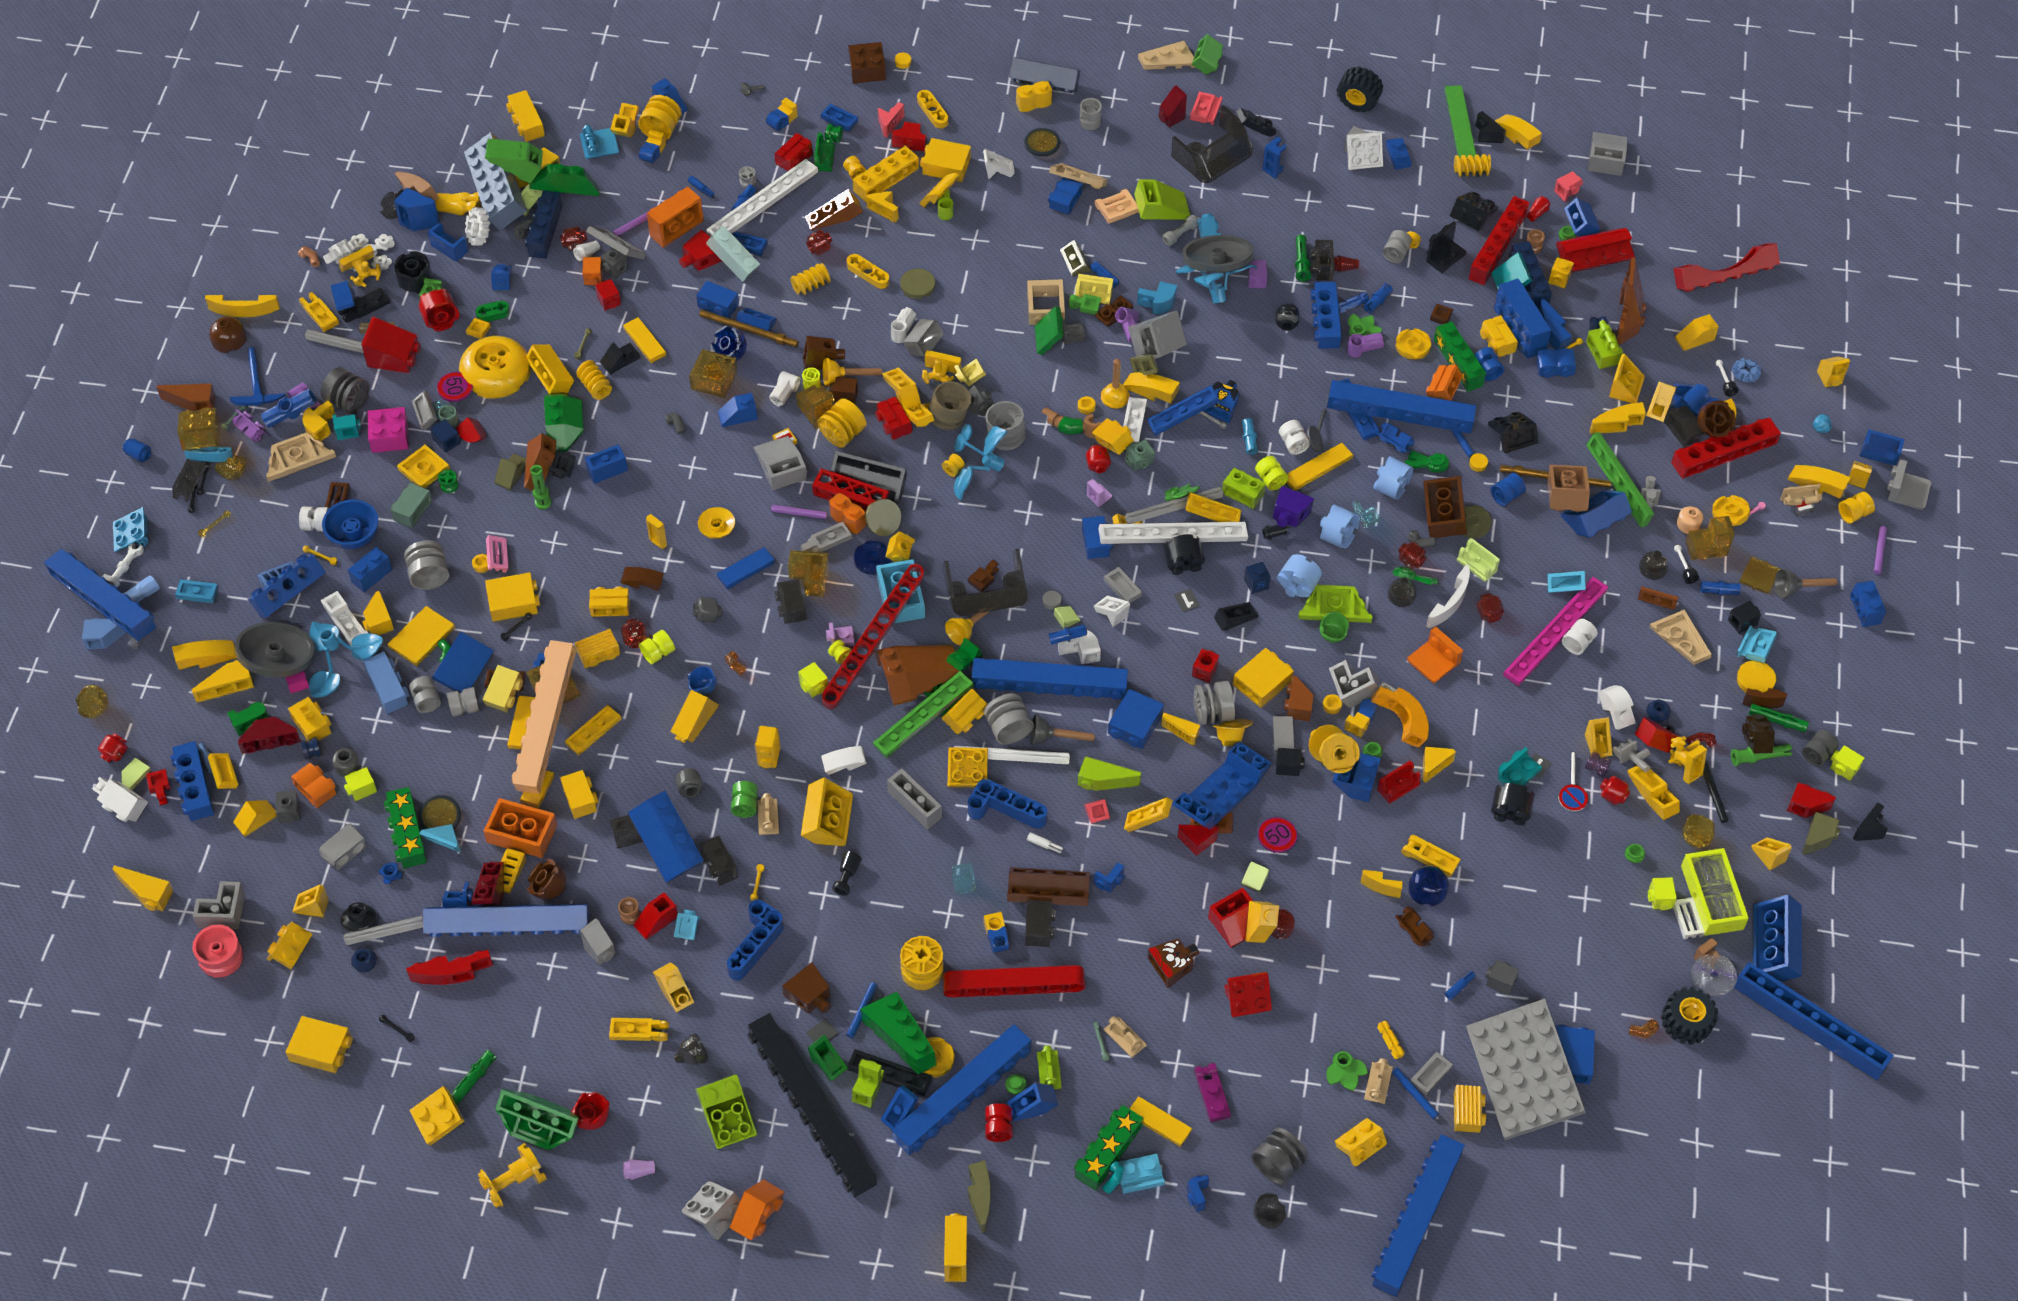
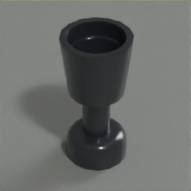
M849 851L843 853L840 865L842 875L840 881L833 883V892L842 896L849 894L850 886L847 882L849 877L856 873L862 861L861 856Z

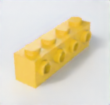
M906 146L896 150L887 158L882 159L879 163L852 179L853 191L866 202L868 194L884 192L919 169V157Z

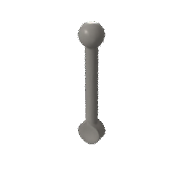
M1203 411L1198 413L1217 423L1222 429L1227 427L1225 422H1220Z

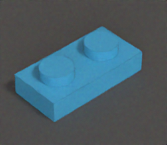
M180 579L175 596L176 599L214 603L219 587L216 583Z

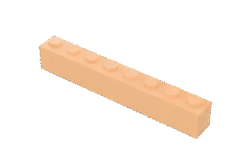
M550 640L549 647L545 648V662L540 667V681L535 686L536 697L531 702V716L527 718L526 735H523L521 740L522 751L521 754L517 755V770L512 774V783L517 791L540 794L576 654L573 643Z

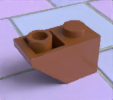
M1293 676L1292 683L1287 684L1286 694H1289L1290 697L1285 699L1284 710L1288 711L1287 716H1293L1295 720L1310 722L1314 695L1297 676Z

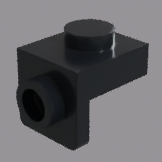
M557 451L553 467L549 466L548 470L553 473L552 476L563 479L565 476L570 478L576 456Z

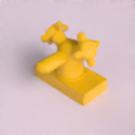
M371 245L339 260V268L342 272L354 267L358 273L357 278L350 277L356 286L366 287L367 284L363 282L365 278L376 276V281H378L381 276L379 264H376V269H371L369 263L366 262L374 256V250Z
M927 350L925 353V367L933 368V371L927 373V370L922 371L924 383L929 384V380L932 379L942 383L954 380V376L949 377L946 373H957L955 366L958 365L961 368V357Z
M1676 737L1671 739V748L1676 746V751L1670 750L1671 756L1668 763L1685 766L1683 780L1689 785L1703 776L1707 749L1700 745L1698 740L1684 747L1686 745V737Z

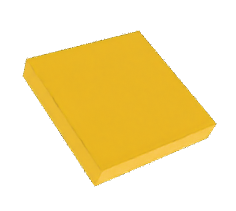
M949 747L947 786L975 788L981 780L987 779L988 748Z

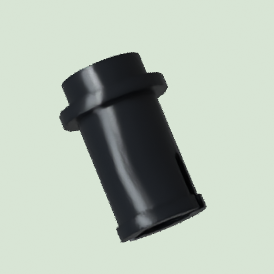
M1267 525L1262 529L1264 539L1272 540L1273 537L1286 535L1287 527H1280L1278 525L1270 527Z

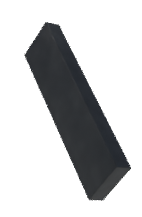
M854 1049L848 1062L847 1070L858 1074L859 1064L862 1059L874 1061L881 1065V1070H884L882 1082L896 1087L904 1085L913 1093L922 1096L926 1095L932 1075L924 1072L917 1074L912 1068Z

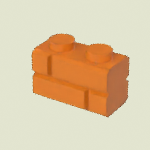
M1456 364L1440 365L1436 373L1433 374L1430 386L1426 389L1428 397L1452 401L1463 377Z

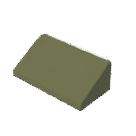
M1075 240L1060 249L1072 276L1091 271L1081 246Z

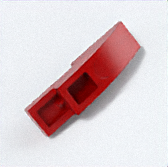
M480 950L466 957H457L448 962L446 955L442 957L437 956L430 961L415 963L411 967L406 968L410 981L429 985H446L475 979L473 972L491 967L493 964L489 951Z

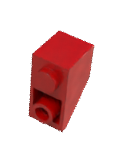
M1798 782L1787 811L1808 818L1814 816L1816 812L1823 813L1831 810L1836 797L1828 792L1820 791L1807 784Z
M663 892L646 905L633 924L634 928L645 940L649 939L677 919V906Z

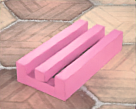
M488 535L486 538L488 570L495 568V571L501 569L502 572L506 573L508 570L506 538ZM498 542H500L502 564L499 562Z

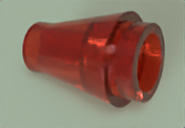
M1340 255L1332 259V269L1337 271V273L1359 268L1358 259Z

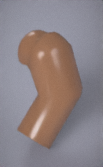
M307 246L301 247L298 255L302 258L307 256L312 267H318L320 262L317 252Z

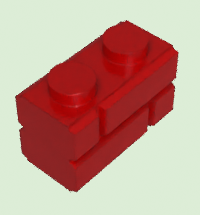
M796 133L774 153L776 165L789 171L806 158H810L813 153L811 140Z
M894 396L887 399V401L884 400L877 403L875 415L879 422L882 421L886 435L889 434L895 440L901 436L911 434L912 422L897 397Z

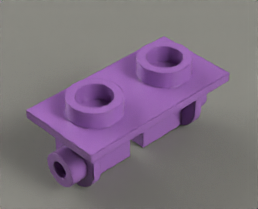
M236 409L239 415L233 418V424L242 432L245 431L244 434L252 441L259 442L263 433L267 436L269 435L264 431L265 426L258 421H252L254 418L246 411L242 413Z

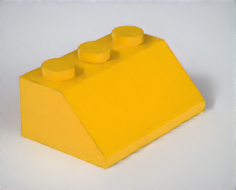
M825 777L809 784L801 836L814 844L846 846L853 793Z

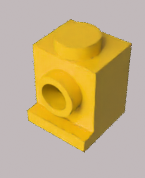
M899 531L890 538L885 557L891 559L894 563L908 560L915 539Z

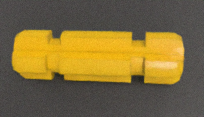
M1388 1021L1380 1022L1377 1028L1380 1034H1383L1382 1037L1389 1050H1392V1056L1394 1059L1402 1058L1405 1052L1402 1046H1399L1400 1043L1393 1030H1390L1391 1026Z

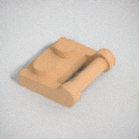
M1127 189L1121 190L1120 193L1094 201L1097 210H1100L1108 224L1139 213L1137 203Z

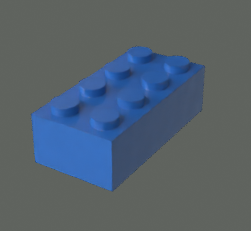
M1519 278L1499 284L1496 303L1494 304L1495 312L1505 320L1518 341L1520 352L1525 355L1526 359L1537 356L1539 350L1547 349L1551 333L1550 327Z

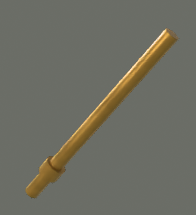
M701 310L699 314L700 317L774 340L781 345L787 344L797 348L799 341L788 338L787 335L782 333L776 334L705 310Z
M1519 465L1515 467L1500 466V472L1516 473L1520 477L1524 475L1548 479L1549 472L1527 469ZM1588 478L1589 485L1611 487V481Z

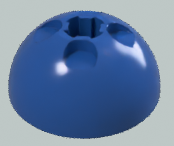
M355 499L341 501L333 505L325 513L322 520V529L327 539L333 545L346 550L359 549L370 543L375 537L379 525L378 514L374 507L365 501Z

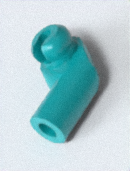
M1115 1161L1109 1167L1110 1171L1114 1174L1102 1187L1107 1194H1111L1122 1179L1125 1169L1123 1164L1120 1165L1118 1161Z

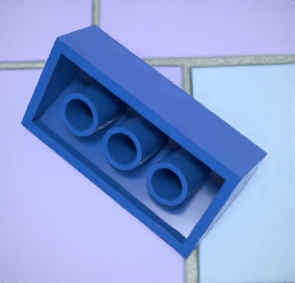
M666 791L647 799L628 812L666 883L702 864L704 860Z
M1789 894L1753 904V965L1779 981L1802 977V904Z

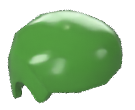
M1330 612L1324 616L1320 623V634L1328 642L1339 643L1348 634L1349 621L1339 612Z

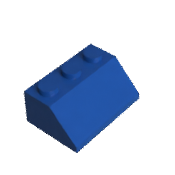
M1603 490L1589 498L1588 511L1575 512L1573 510H1566L1561 513V517L1577 535L1589 538L1595 536L1597 531L1611 527V524L1615 521L1624 520L1626 515L1632 513L1625 492Z

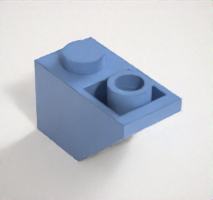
M94 618L92 620H84L82 640L86 649H106L126 632L109 619Z

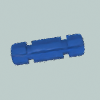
M1095 261L1091 264L1090 269L1097 273L1099 277L1113 279V288L1119 284V279L1112 276L1113 274L1104 266H1101L1099 262Z
M1362 292L1359 296L1355 295L1339 302V313L1359 306L1361 303L1368 302L1369 295L1366 292Z

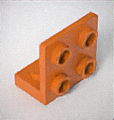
M1435 626L1430 630L1428 641L1408 656L1407 661L1434 684L1461 663L1463 649Z

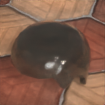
M394 191L388 192L380 203L383 207V211H380L381 214L389 220L398 217L394 200L399 195Z
M1265 1193L1259 1196L1253 1211L1256 1221L1267 1229L1281 1226L1286 1218L1285 1205L1279 1202L1278 1196L1275 1194Z

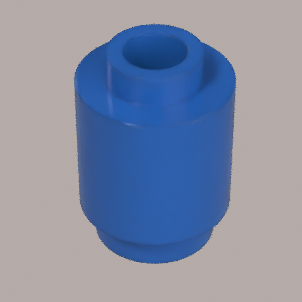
M130 438L124 442L122 449L131 458L139 462H145L151 457V447Z

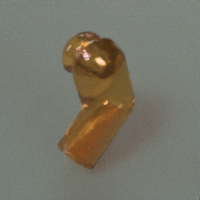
M730 651L725 655L724 660L732 670L741 676L747 668L737 661L738 655Z
M1651 1019L1642 1027L1630 1025L1628 1035L1648 1039L1657 1033L1659 1029L1658 1022Z

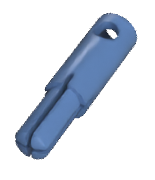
M199 743L198 748L202 754V759L209 773L212 774L208 760L210 752H208L204 743Z

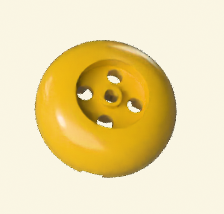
M489 336L475 341L465 350L460 359L459 372L462 373L466 381L473 385V392L477 393V396L501 398L520 390V386L525 381H528L532 367L527 360L528 352L520 343L504 336Z

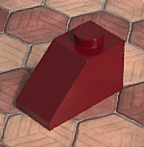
M1177 85L1172 88L1159 107V119L1169 128L1184 120L1186 115L1187 95Z

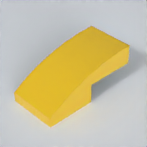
M1363 870L1361 876V884L1386 896L1400 898L1403 881L1383 879V872Z

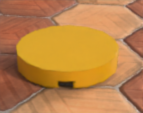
M1405 329L1396 337L1395 347L1402 357L1412 360L1422 359L1431 350V339L1426 332L1420 329Z
M1730 495V497L1725 498V496H1722L1715 500L1712 507V515L1720 524L1737 526L1748 520L1750 508L1748 502L1741 497Z
M1752 660L1740 666L1737 672V683L1745 693L1748 688L1767 693L1768 688L1773 689L1776 683V674L1768 664Z
M927 1038L935 1051L937 1065L924 1071V1073L932 1075L933 1078L944 1076L954 1065L955 1053L953 1047L942 1038Z

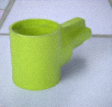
M948 189L937 202L938 217L941 220H950L953 217V200L950 198V190Z

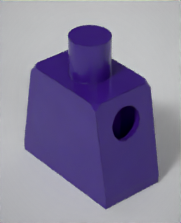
M1281 486L1273 512V518L1276 520L1277 525L1285 527L1288 524L1297 527L1311 513L1314 498Z

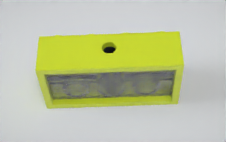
M1725 849L1685 854L1681 868L1691 897L1694 899L1705 932L1704 936L1744 930L1749 918Z

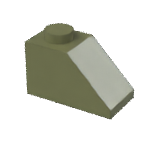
M1816 812L1811 822L1802 854L1807 855L1831 845L1833 839L1837 840L1840 828H1837L1839 820Z

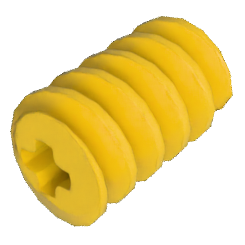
M1478 154L1474 158L1472 155H1468L1467 158L1465 155H1462L1461 158L1455 155L1454 172H1458L1459 177L1462 176L1463 172H1465L1466 177H1468L1469 172H1472L1474 177L1476 171H1478L1479 176H1482L1483 171H1485L1486 176H1489L1491 170L1490 154L1488 157L1486 154H1482L1481 158Z
M823 263L821 265L816 264L815 267H810L809 270H804L802 273H797L796 276H791L790 278L794 291L797 294L801 292L803 295H806V289L812 292V286L818 289V283L824 286V280L827 283L831 282L829 272Z
M587 360L579 366L576 373L577 377L594 399H603L611 393L612 386H610L609 380L606 379V376L599 370V367L595 365L593 360Z

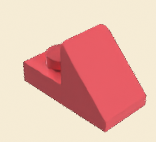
M898 102L889 112L878 108V120L884 137L887 138L904 118V104Z

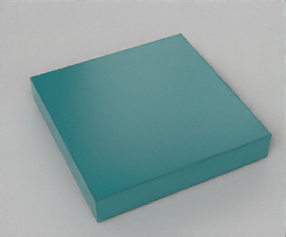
M1518 252L1491 273L1497 289H1499V284L1518 278L1524 287L1532 281L1522 254Z

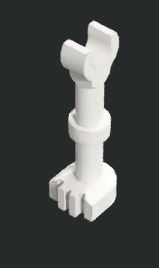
M134 543L129 545L128 554L123 561L118 563L113 575L104 574L102 577L111 586L115 585L118 588L120 585L118 580L124 572H127L129 564L134 558L143 554V545H140L137 549H135Z

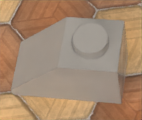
M596 918L580 930L584 950L599 966L613 958L614 954H616L614 944Z

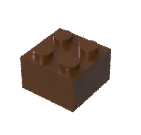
M882 42L848 45L853 84L886 80Z

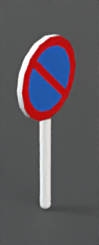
M1575 752L1571 754V785L1564 786L1558 796L1562 807L1569 811H1580L1584 809L1588 802L1586 791L1582 787L1575 785Z

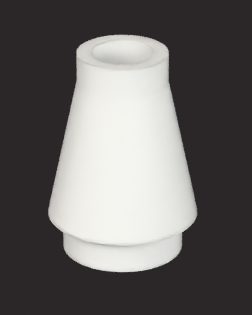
M596 240L576 245V248L573 249L574 256L578 261H583V257H591L595 252L599 251L600 245Z

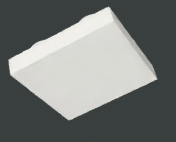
M1381 131L1347 135L1349 170L1383 166Z

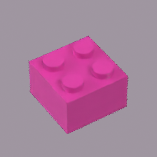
M405 407L368 411V441L372 453L409 449L408 418Z

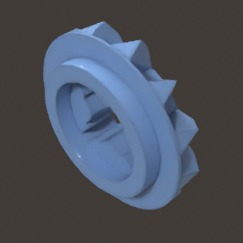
M1742 358L1741 360H1736L1732 367V373L1742 382H1754L1761 375V366L1757 365V361H1751L1750 358L1748 360Z

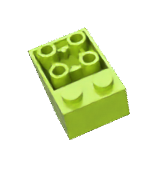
M1138 180L1134 196L1141 219L1186 220V218L1191 216L1184 192L1157 180Z
M737 1074L695 1088L717 1149L757 1135Z

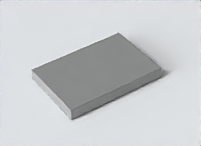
M588 226L586 232L626 256L644 260L646 254L642 250L606 229Z

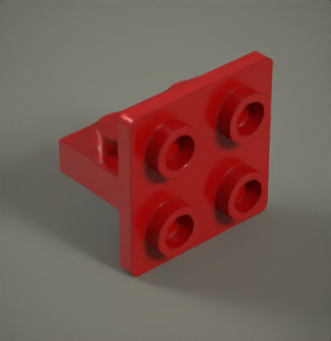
M1267 972L1227 979L1228 985H1224V989L1230 1001L1232 1017L1272 1010L1269 975Z

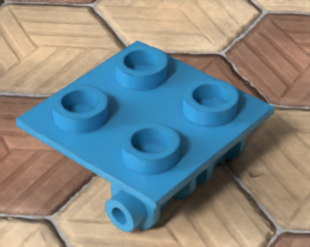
M590 125L584 126L583 133L579 135L585 159L619 153L615 134L611 132V128L593 131Z
M144 507L113 522L114 552L135 542L139 546L143 545L144 547L149 542L147 538L148 519L144 514Z

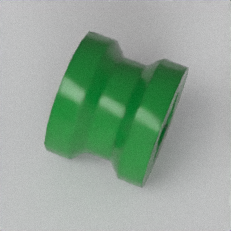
M828 124L825 131V140H829V135L831 134L834 142L840 143L843 136V127H835L833 124Z
M444 470L438 475L440 488L443 492L452 493L458 489L459 484L454 471Z

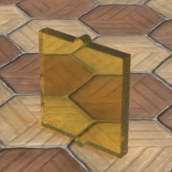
M1751 557L1739 583L1751 587L1752 590L1756 589L1769 594L1775 582L1776 573L1780 568L1768 564L1767 561L1763 562Z

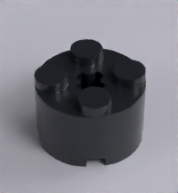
M410 251V254H401L394 262L398 285L406 291L419 294L424 285V279H433L430 262L427 256L421 252Z
M1192 534L1179 535L1172 538L1173 542L1169 544L1166 542L1163 548L1167 565L1173 575H1180L1186 570L1197 572L1202 569L1201 565L1205 562V557L1198 536L1194 538Z
M1505 783L1504 787L1497 785L1491 807L1494 819L1500 822H1504L1507 819L1514 821L1516 825H1525L1526 821L1531 818L1535 794L1533 791L1531 793L1527 792V787L1519 784Z

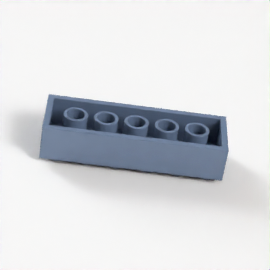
M490 132L473 146L469 147L464 154L482 206L487 211L486 215H489L488 221L501 231L524 214L527 209L515 175L504 171L498 165L491 164L485 159L487 140L498 139Z

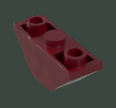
M277 717L255 720L239 738L238 745L242 754H250L255 751L270 750L279 746H290L301 742V739L295 727Z
M504 862L483 863L472 898V904L477 906H499L504 896Z

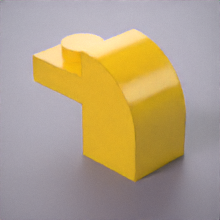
M622 103L619 114H614L611 132L615 135L632 137L637 127L635 123L639 107Z
M326 401L314 411L309 407L303 413L302 421L306 432L320 442L331 434L328 421L333 418V415H336L332 403Z

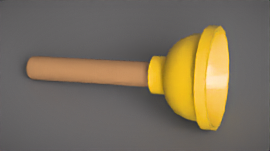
M825 358L823 361V382L826 387H829L832 383L834 384L836 377L882 375L881 368H844L829 358Z
M1119 359L1113 361L1112 383L1108 384L1101 392L1103 404L1115 409L1124 407L1129 400L1128 390L1120 383L1121 361Z
M992 600L969 619H949L945 623L948 637L959 646H961L964 638L970 641L973 625L996 608L998 602Z

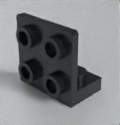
M1454 221L1449 225H1445L1440 232L1433 234L1429 239L1430 244L1426 262L1441 274L1466 255V250L1453 241L1457 224Z
M1512 412L1509 416L1496 417L1492 421H1488V426L1500 434L1502 451L1504 453L1538 444L1536 423L1521 412Z

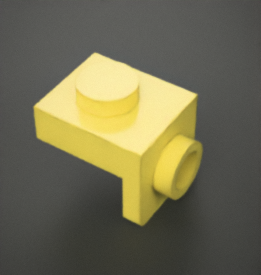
M977 359L962 369L958 365L955 366L957 371L956 377L961 383L965 382L968 386L986 375Z

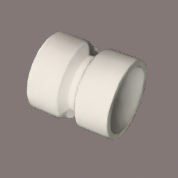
M1298 420L1288 421L1280 427L1279 434L1290 454L1297 455L1309 448L1308 436Z
M302 506L299 513L300 529L302 531H313L315 528L317 531L323 532L322 520L330 508L318 507L315 510L314 507Z
M1579 619L1564 635L1562 644L1572 654L1580 655L1597 636V629L1591 622Z

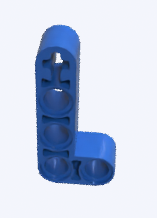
M988 779L981 780L976 785L967 801L968 815L975 820L983 818L990 807L1033 828L1040 829L1047 824V808L1045 805Z
M754 900L749 904V918L755 927L727 960L728 974L733 980L743 979L784 929L782 914L761 900ZM760 936H765L764 939H758ZM747 951H753L751 954H746Z

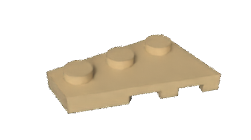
M1185 41L1138 54V60L1144 70L1165 69L1168 66H1175L1176 69L1182 68V66L1195 68V66H1192L1194 57Z
M1063 163L1051 166L1049 171L1051 174L1073 179L1080 183L1091 184L1090 186L1096 189L1105 187L1108 183L1106 178Z
M1685 610L1650 624V629L1693 665L1711 658V652Z

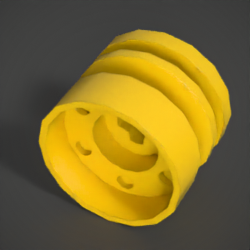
M654 95L650 97L638 120V127L647 137L650 129L665 133V140H668L682 115L681 108L673 99L667 96Z
M840 399L818 419V427L824 437L839 448H844L854 436H857L867 426L866 419L860 409L846 399Z
M917 936L905 942L900 953L903 981L909 987L916 990L931 989L939 984L943 977L944 963L942 948L936 940L928 936Z

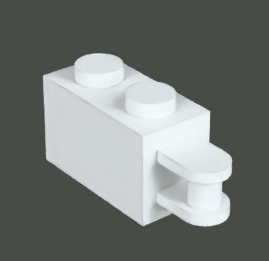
M99 777L98 784L93 786L92 789L99 794L97 800L103 803L102 807L107 811L116 812V817L124 822L128 820L136 822L148 801L118 781Z

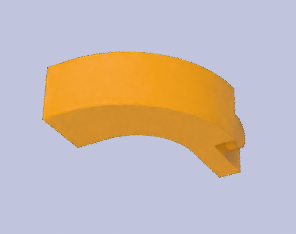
M1380 686L1372 695L1371 702L1396 713L1403 725L1401 741L1419 748L1427 740L1429 732L1428 719L1423 707L1414 696L1400 687L1393 692L1388 688Z

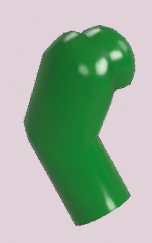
M445 639L438 642V647L443 651L442 656L439 658L440 663L451 647Z

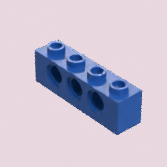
M1315 282L1314 289H1311L1310 293L1311 300H1314V303H1312V314H1315V317H1313V327H1316L1314 341L1318 342V349L1340 348L1341 330L1336 282Z
M302 554L296 559L297 562L294 565H288L283 568L281 575L271 577L266 581L267 585L262 589L259 587L251 593L252 596L248 601L261 618L271 615L326 573L313 554ZM299 568H302L304 571L302 578L298 576ZM285 579L289 581L288 589H285L283 587V581ZM270 590L274 593V599L272 601L268 598V592Z
M196 741L172 747L173 755L170 758L173 767L177 768L174 776L176 782H180L181 787L177 789L180 799H184V803L181 804L184 815H188L190 821L213 816V806Z

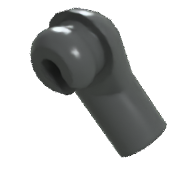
M1411 530L1409 532L1408 540L1416 547L1435 546L1434 537L1421 538L1418 531Z

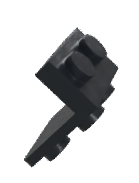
M1469 192L1457 197L1450 217L1477 231H1481L1488 215L1498 211L1499 207L1492 200H1485L1480 197V194Z

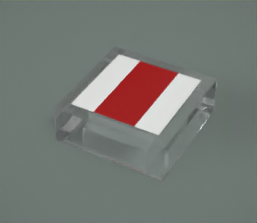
M1802 499V505H1793L1791 507L1798 517L1814 512L1815 507L1813 503L1805 504L1804 499Z

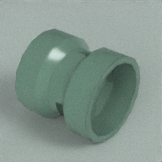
M445 405L439 409L440 422L446 420L455 429L459 425L456 408L452 405Z

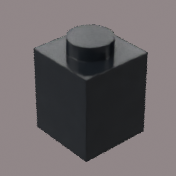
M1748 601L1731 609L1728 621L1740 634L1748 630L1749 626L1754 627L1758 625L1761 613L1758 607L1754 606L1751 601Z
M1278 748L1276 775L1299 776L1300 769H1304L1305 757H1301V749Z

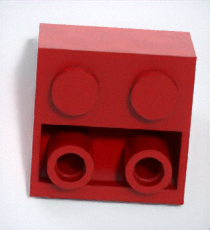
M1243 887L1209 906L1208 919L1230 948L1245 941L1249 901L1253 900Z

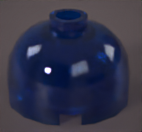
M721 327L714 335L716 337L714 343L711 342L712 354L723 362L732 363L740 360L747 349V340L744 334L735 327Z
M1424 865L1417 868L1412 873L1408 884L1411 898L1420 905L1430 904V906H1436L1446 899L1449 890L1448 877L1444 871L1433 865Z

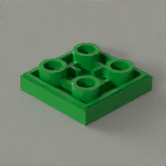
M1057 306L1035 325L1037 354L1043 355L1058 340L1063 338V318L1061 316V308Z

